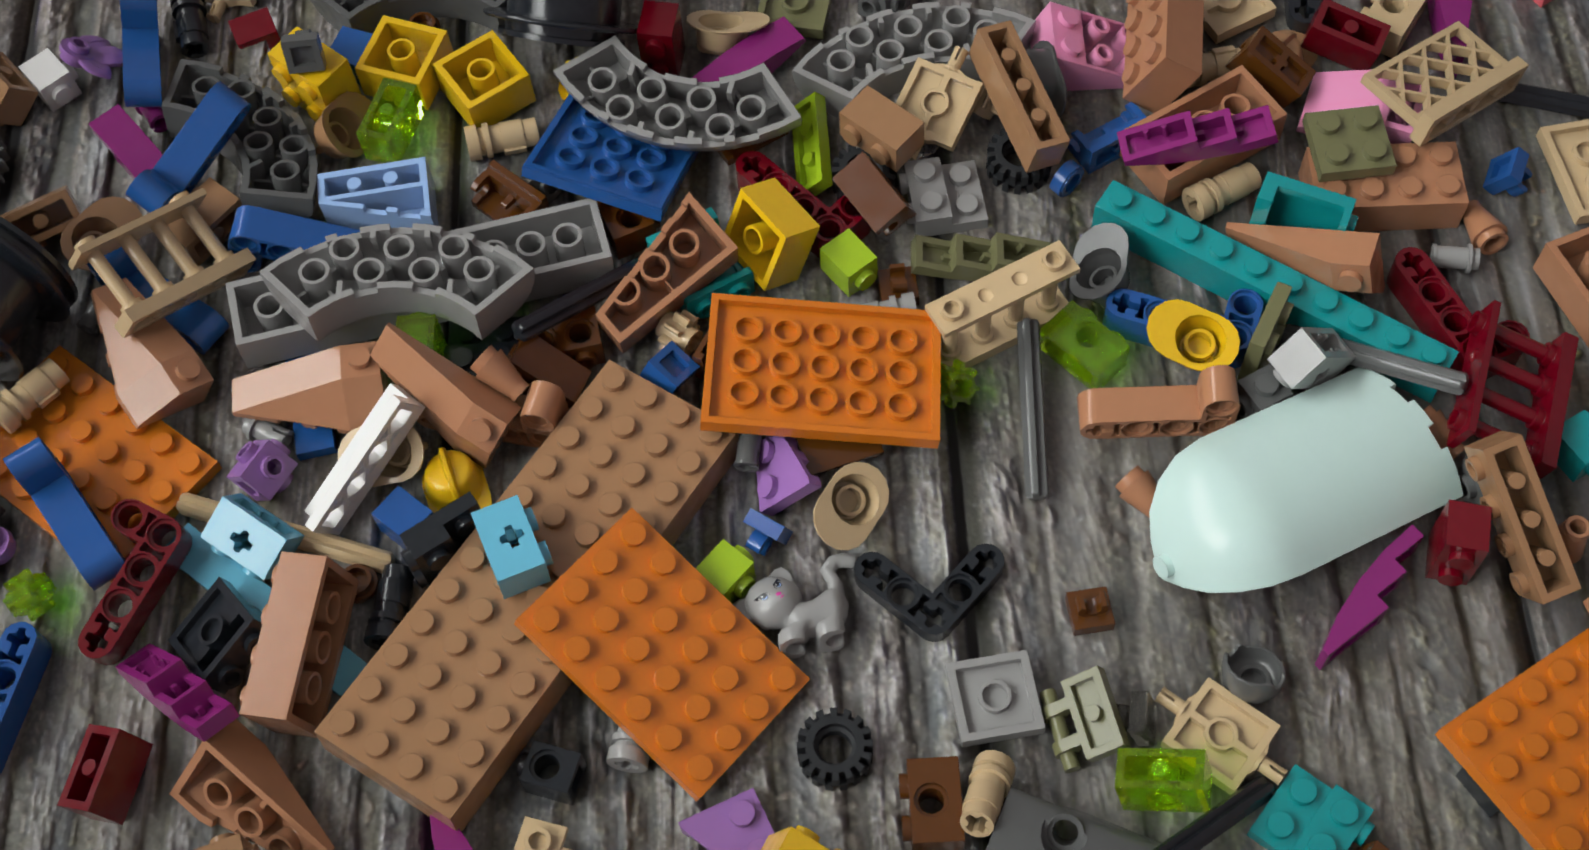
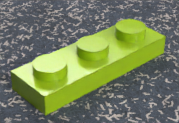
M813 92L794 106L802 117V125L793 129L792 135L796 181L814 196H817L832 186L833 182L825 97L817 92Z

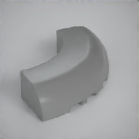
M924 2L912 4V9L893 12L891 8L866 16L865 22L851 28L845 26L839 29L838 35L824 45L820 42L794 67L792 76L795 85L805 98L813 92L823 95L826 102V113L839 118V112L867 85L887 98L901 92L918 57L932 63L947 64L955 46H960L961 49L963 47L969 52L978 28L1011 20L1024 48L1028 49L1033 37L1036 20L994 7L993 11L971 8L972 3L961 2V6H940V2ZM968 54L960 70L967 77L981 81Z
M615 35L553 70L554 75L567 92L587 112L602 123L623 135L663 148L683 151L737 149L781 136L802 125V117L764 63L738 74L719 77V81L698 82L697 78L681 77L669 73L663 75L651 70L646 63L634 56Z
M413 223L412 228H391L390 224H376L359 227L360 232L339 237L336 233L325 236V242L305 250L299 247L259 271L264 283L275 299L318 342L336 330L358 320L382 314L402 312L421 313L447 319L461 325L483 340L523 305L530 295L535 281L534 268L516 254L498 244L492 246L476 239L475 234L464 232L461 235L444 231L442 226Z

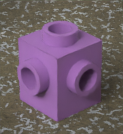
M254 440V442L249 441L240 449L235 458L238 462L226 477L254 500L270 501L276 492L281 493L291 483L293 479L291 473L298 463L289 457L291 451L278 440Z

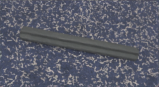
M1024 318L1017 323L1025 496L1029 500L1041 501L1049 496L1040 324L1037 319Z
M1287 324L1281 337V343L1284 344L1301 327ZM1341 338L1357 357L1350 365L1458 396L1463 395L1468 388L1469 375L1465 372Z

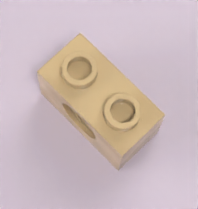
M1370 0L1373 3L1370 8L1363 7L1360 13L1391 25L1381 49V54L1390 58L1398 54L1423 14L1428 0Z

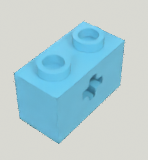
M242 493L222 496L200 535L202 539L211 544L210 548L213 552L224 558H232L243 566L242 570L244 573L257 580L270 579L274 567L279 562L281 551L295 553L305 536Z
M518 495L471 512L476 530L504 599L551 581L547 566L554 562L545 540L539 543L536 541L533 532L539 530V526L531 506L523 509ZM518 543V546L511 547V545Z

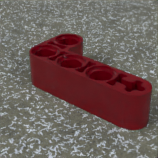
M747 151L737 158L735 166L739 191L742 187L776 178L820 225L810 250L818 258H820V248L834 239H827L825 237H837L848 228L860 240L870 233L872 228L845 195L831 207H828L764 154L758 151Z
M1415 247L1403 248L1397 253L1387 275L1388 287L1423 334L1459 351L1450 369L1462 372L1470 334L1467 332V324L1472 313L1423 250ZM1514 320L1498 323L1530 338L1528 329L1522 323ZM1494 339L1491 355L1516 365L1523 352ZM1488 371L1486 379L1495 376L1496 374Z
M124 499L118 502L112 510L111 523L113 527L130 541L136 543L78 638V647L81 653L93 661L106 666L116 664L125 656L192 547V537L182 525L172 517L136 499ZM142 513L141 522L136 527L128 529L129 519L135 514ZM176 531L175 541L168 546L162 547V539L166 533ZM154 565L155 571L153 576L147 581L140 582L142 570ZM127 600H132L131 611L127 615L119 617L118 609L120 605ZM110 622L119 627L118 631L108 627ZM101 639L108 641L105 649L98 647Z

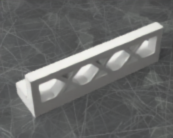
M389 384L305 509V512L310 516L305 526L312 532L340 535L425 409V406L399 385Z

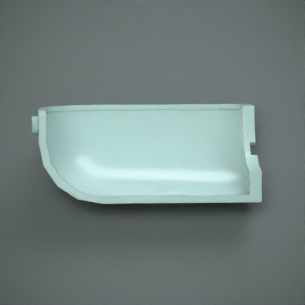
M1361 367L1355 368L1203 436L1175 455L1158 480L1149 511L1150 538L1154 555L1153 567L1158 576L1167 582L1206 593L1244 592L1277 585L1301 576L1446 505L1449 499L1456 500L1464 496L1456 465L1448 447L1440 448L1429 429L1434 423L1415 400L1407 402L1395 391L1396 384L1383 375Z

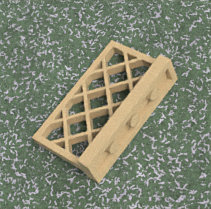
M1457 21L1365 73L1360 83L1414 128L1409 138L1421 147L1514 91L1529 64L1519 56L1507 61L1460 21ZM1456 36L1467 47L1451 44L1450 38ZM1427 51L1443 54V60L1428 58ZM1452 55L1468 58V64L1452 62ZM1477 60L1488 62L1494 69L1479 67ZM1403 65L1419 67L1420 74L1403 71ZM1428 69L1444 71L1445 78L1429 76ZM1454 73L1470 76V83L1454 80ZM1378 79L1396 81V88L1385 86ZM1404 82L1421 85V92L1406 90ZM1430 87L1446 90L1447 96L1430 94ZM1406 101L1423 104V110L1419 113L1415 112L1406 104Z

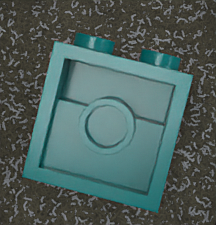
M1295 764L1252 825L1247 836L1267 850H1348L1353 842L1361 847L1373 830L1375 824L1368 819L1374 809L1336 784L1332 789Z

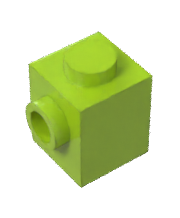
M849 228L820 248L821 270L848 297H851L859 290L864 291L868 289L878 277L877 256Z
M724 539L696 567L732 604L738 598L744 599L749 589L756 583L753 556L744 547L738 544L733 547Z

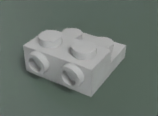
M939 157L907 161L903 165V173H897L899 192L901 195H907L908 204L917 213L912 219L910 218L906 221L907 225L913 224L915 235L928 237L988 228V215L975 160L941 165Z

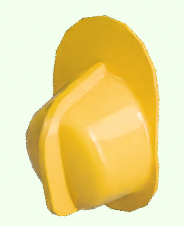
M1179 299L1164 301L1156 306L1148 317L1146 330L1149 341L1155 350L1164 357L1190 370L1203 371L1208 367L1216 365L1229 366L1238 355L1240 339L1234 325L1223 316L1191 302Z
M444 447L438 448V454L428 462L422 477V487L429 509L435 513L469 491L479 504L480 509L492 505V497L483 468L461 451H447Z

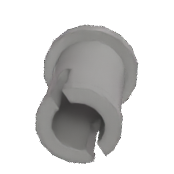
M1468 243L1467 247L1432 244L1430 259L1437 268L1462 269L1465 274H1469L1471 270L1478 271L1481 250L1480 248H1473V244Z
M245 418L243 422L242 432L246 434V438L250 441L256 439H275L290 448L294 441V431L276 423Z

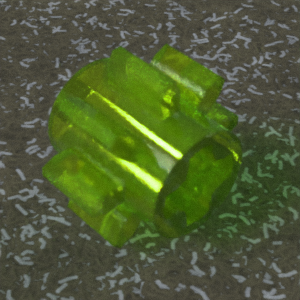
M956 358L952 366L941 363L940 401L944 400L945 405L951 409L956 408L957 402H964L970 405V399L975 391L980 390V387L976 385L973 379L978 374L977 370L971 367L965 368V362Z
M26 568L3 585L9 592L2 601L6 603L7 608L14 614V617L28 615L31 621H35L56 606L55 601L51 598L57 587L54 586L52 580L44 572L32 574L30 569Z

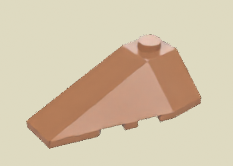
M1226 223V236L1334 290L1372 294L1384 292L1385 283L1380 233Z
M126 277L122 279L135 298L140 297L142 301L146 299ZM107 285L91 291L99 330L103 334L107 349L106 359L108 367H111L115 382L114 391L116 399L136 429H140L205 400L214 379L195 350L165 318L123 339L114 327L122 314L120 311L122 305Z
M389 322L385 326L370 356L396 385H399L425 406L421 414L454 450L465 453L476 464L486 469L523 407L479 381L467 371Z
M377 341L339 345L232 379L233 415L273 423H280L281 421L301 423L305 428L317 429V426L337 429L339 433L348 434L351 430L362 426L388 387V375L370 356Z
M237 719L207 741L201 742L169 793L200 822L211 828L218 824L235 834L240 833L246 840L256 843L266 850L335 849L267 746Z

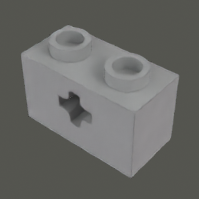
M1301 327L1267 360L1275 368L1273 374L1283 386L1291 389H1309L1333 379L1357 357L1333 328Z

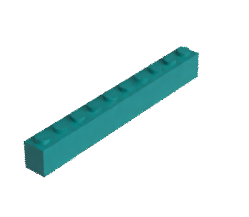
M1115 180L1111 182L1095 205L1091 227L1101 223H1115L1121 226L1129 238V251L1226 300H1229L1231 294L1239 289H1251L1257 292L1263 300L1261 316L1279 281L1293 287L1288 302L1294 304V307L1286 324L1300 327L1333 328L1340 338L1451 368L1459 351ZM1379 373L1393 381L1397 387L1429 403L1432 402L1438 391L1434 388Z

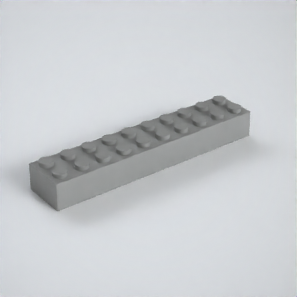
M590 198L448 231L461 235L464 232L475 234L476 239L492 246L498 244L532 266L535 271V281L530 295L524 303L572 292L614 270L613 258L596 200ZM261 275L225 283L236 347L247 369L317 353L339 345L354 344L379 338L389 322L402 331H409L449 321L444 318L421 313H388L348 324L318 342L280 305L264 283Z

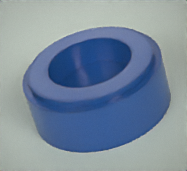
M1074 160L1065 162L1053 176L1050 182V190L1060 197L1068 196L1080 183L1084 174L1083 167Z

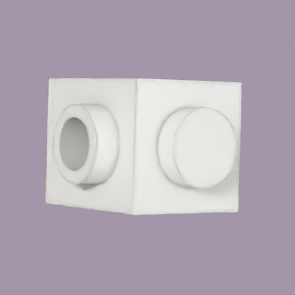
M48 48L18 66L22 74L39 92L38 96L52 112L82 94L75 82L79 78L75 69L65 62L61 63Z

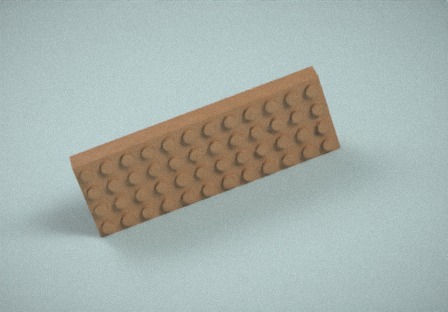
M609 360L496 501L497 503L518 495L523 509L531 506L539 526V530L533 532L536 541L539 543L545 540L554 562L547 566L551 581L504 599L475 528L314 730L325 750L430 817L432 815L453 830L457 831L460 829L462 832L573 682L514 625L515 620L631 508L641 515L673 546L736 460L739 433L700 430L701 409ZM518 543L511 545V547L518 546Z

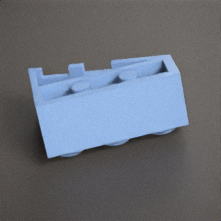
M426 157L317 174L318 204L327 223L360 230L359 227L376 224H390L391 228H412L413 223L438 226L435 184Z

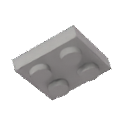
M1027 650L945 663V672L962 748L1045 733L1046 727Z

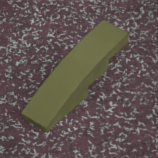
M996 232L991 240L956 233L951 241L916 234L911 241V274L976 281L1052 243Z

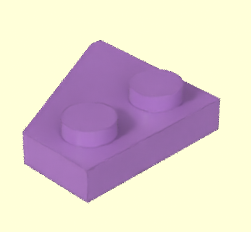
M766 435V438L762 439L759 458L760 466L759 470L756 471L759 508L762 514L774 516L822 487L819 477L811 475L806 468L809 461L805 454L799 451L795 438Z
M754 788L678 822L682 833L687 837L693 838L706 850H761L767 837L774 833Z

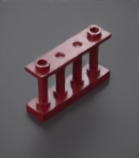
M1493 300L1483 310L1474 312L1467 324V332L1470 334L1462 372L1469 375V385L1463 395H1457L1454 409L1447 420V428L1450 431L1446 446L1454 449L1471 435L1483 439L1502 431L1478 420L1482 403L1525 423V427L1528 429L1526 440L1524 441L1540 480L1557 468L1579 338L1564 332L1551 343L1542 344L1498 324L1501 302ZM1494 339L1537 358V363L1539 364L1538 374L1535 375L1491 355ZM1488 371L1531 390V395L1533 396L1532 407H1528L1486 388L1485 383Z

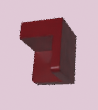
M267 7L228 21L239 49H244L266 40L271 50L281 41Z

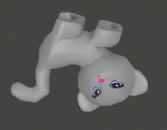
M848 553L827 557L820 568V572L828 589L813 600L802 602L800 589L794 583L793 576L788 570L779 567L774 569L769 577H764L756 582L749 589L746 597L733 605L755 626L765 631L781 630L778 634L779 652L782 651L788 658L796 659L802 657L805 654V643L810 638H815L817 647L821 652L838 651L845 644L843 633L845 632L844 624L848 616L849 603L844 593L843 582L836 572L838 568L853 569L858 558L854 554Z

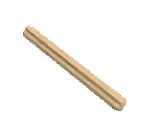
M186 492L180 495V501L177 502L176 509L181 515L208 522L219 501ZM284 521L305 535L297 549L328 556L330 559L351 565L362 564L369 566L375 572L381 574L385 565L395 563L396 561L394 554L390 551L332 534L312 532L305 526Z

